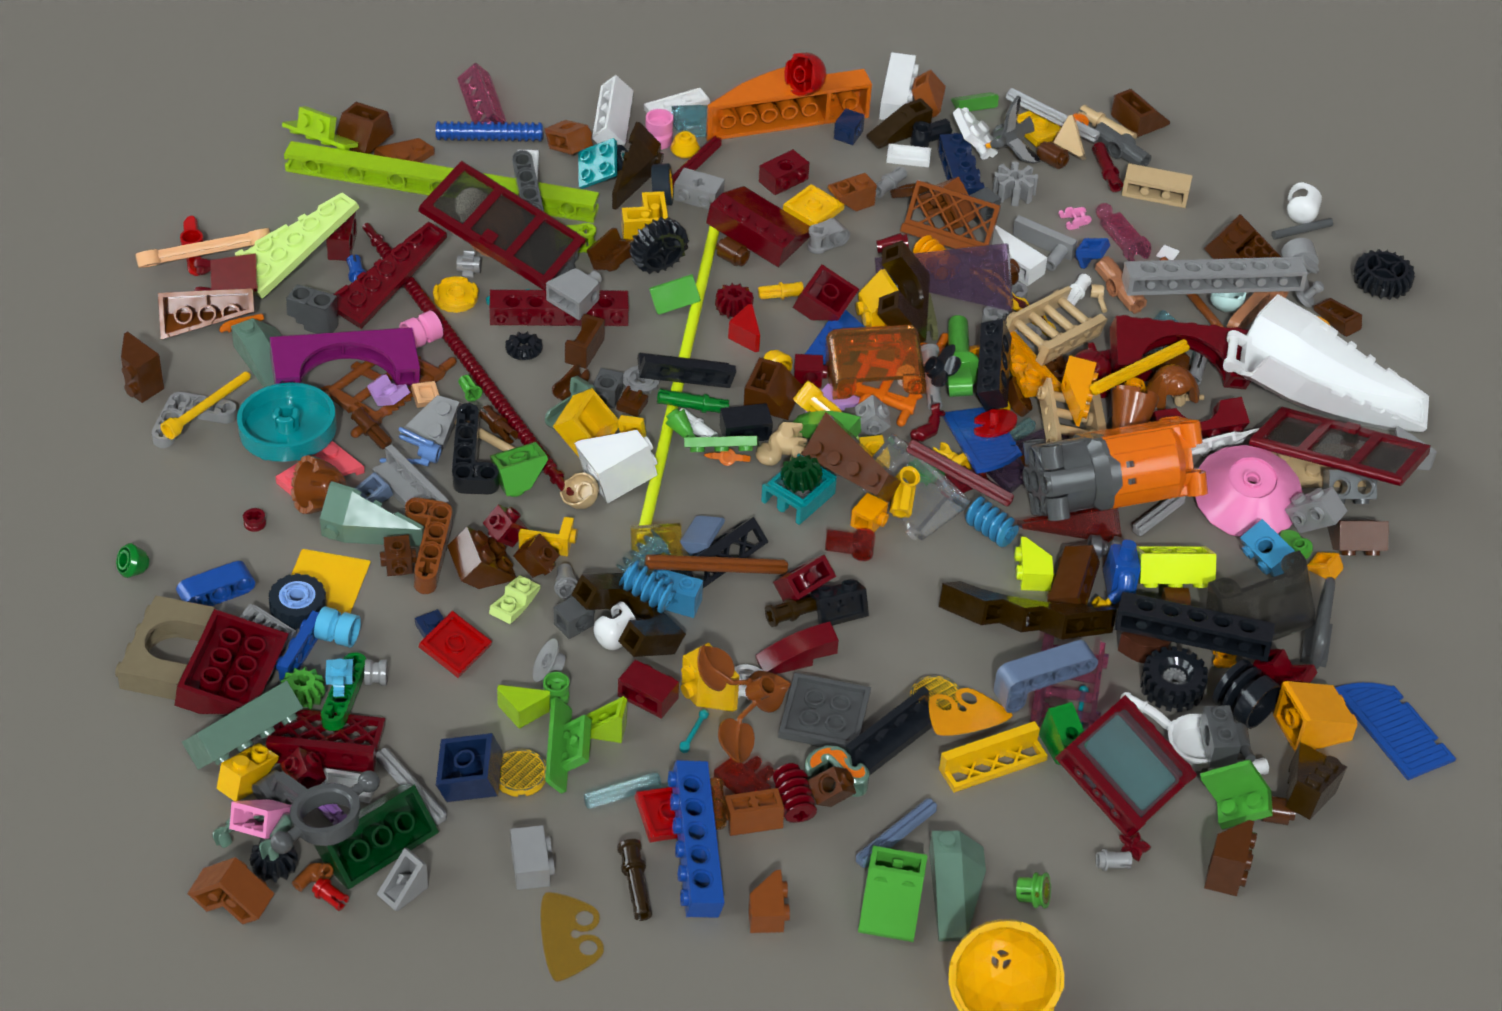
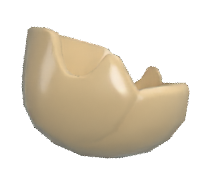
M585 472L575 473L564 481V490L560 491V496L564 503L575 509H586L596 501L599 493V484L590 474ZM568 487H571L574 491L573 496L566 494Z

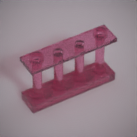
M1044 633L1041 652L1058 647V645L1053 644V636ZM1100 642L1098 655L1094 654L1098 659L1095 674L1087 673L1069 679L1093 684L1092 693L1052 685L1035 690L1030 722L1035 721L1040 728L1041 718H1045L1049 708L1055 707L1049 706V703L1044 702L1045 698L1050 699V696L1091 703L1090 713L1076 710L1080 721L1088 723V727L1101 717V712L1096 710L1102 668L1107 669L1109 654L1104 653L1106 643Z

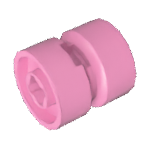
M665 109L649 111L646 114V129L661 143V150L670 147L673 141L672 113Z
M431 310L420 314L418 318L413 317L403 321L399 325V328L413 329L416 349L424 346L426 342L430 343L443 337L442 324L438 316Z

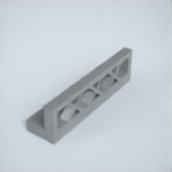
M392 444L385 447L386 462L372 468V472L378 474L390 486L394 494L393 496L404 507L406 502L414 497L442 501L449 504V500Z

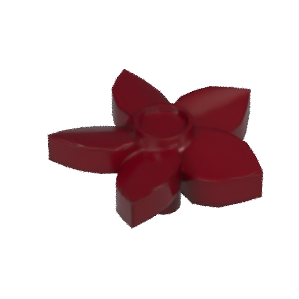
M1139 832L1133 834L1132 838L1125 835L1119 836L1121 842L1125 844L1120 852L1130 851L1133 859L1138 862L1142 853L1149 851L1151 848L1147 842L1141 841Z

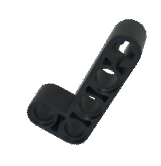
M464 403L457 410L452 463L453 488L462 494L489 495L499 489V471L493 463L477 462L480 421L478 407L472 403Z

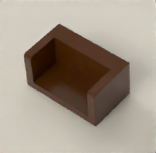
M583 314L581 317L580 333L574 341L567 340L565 342V363L579 365L581 368L587 369L604 341L605 319Z

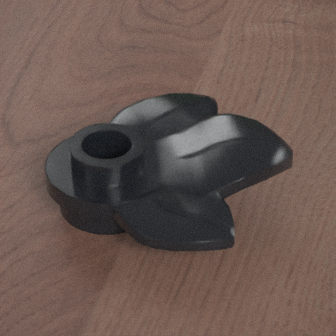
M955 345L945 347L938 357L932 356L925 363L924 372L927 373V376L932 381V385L935 387H943L947 382L948 376L954 375L961 367V359L953 356Z

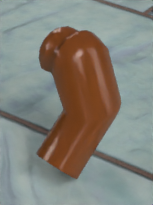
M312 863L292 881V885L301 892L311 882H317L320 878L324 880L331 879L334 874V868L329 863Z

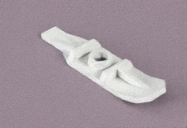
M1259 428L1245 432H1230L1203 439V443L1192 448V456L1200 454L1205 457L1210 451L1217 452L1224 447L1236 446L1250 439Z

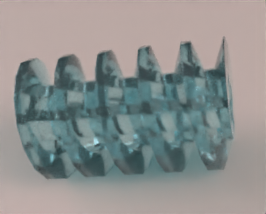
M651 529L653 538L645 535L643 539L646 545L638 542L636 546L639 552L631 549L629 553L632 559L623 557L622 561L625 566L623 567L619 564H616V566L622 573H625L628 567L638 560L640 561L638 569L641 570L645 566L646 555H661L662 553L671 555L669 546Z

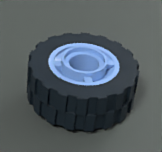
M307 574L286 575L284 578L278 579L271 586V590H269L271 615L294 630L300 629L302 621L304 619L307 620L312 610L320 612L324 606L327 607L325 588L323 589V584L317 578L310 577Z

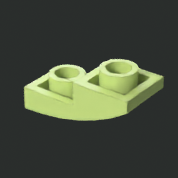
M519 575L505 587V594L490 605L489 614L511 624L532 602L539 592L541 585Z

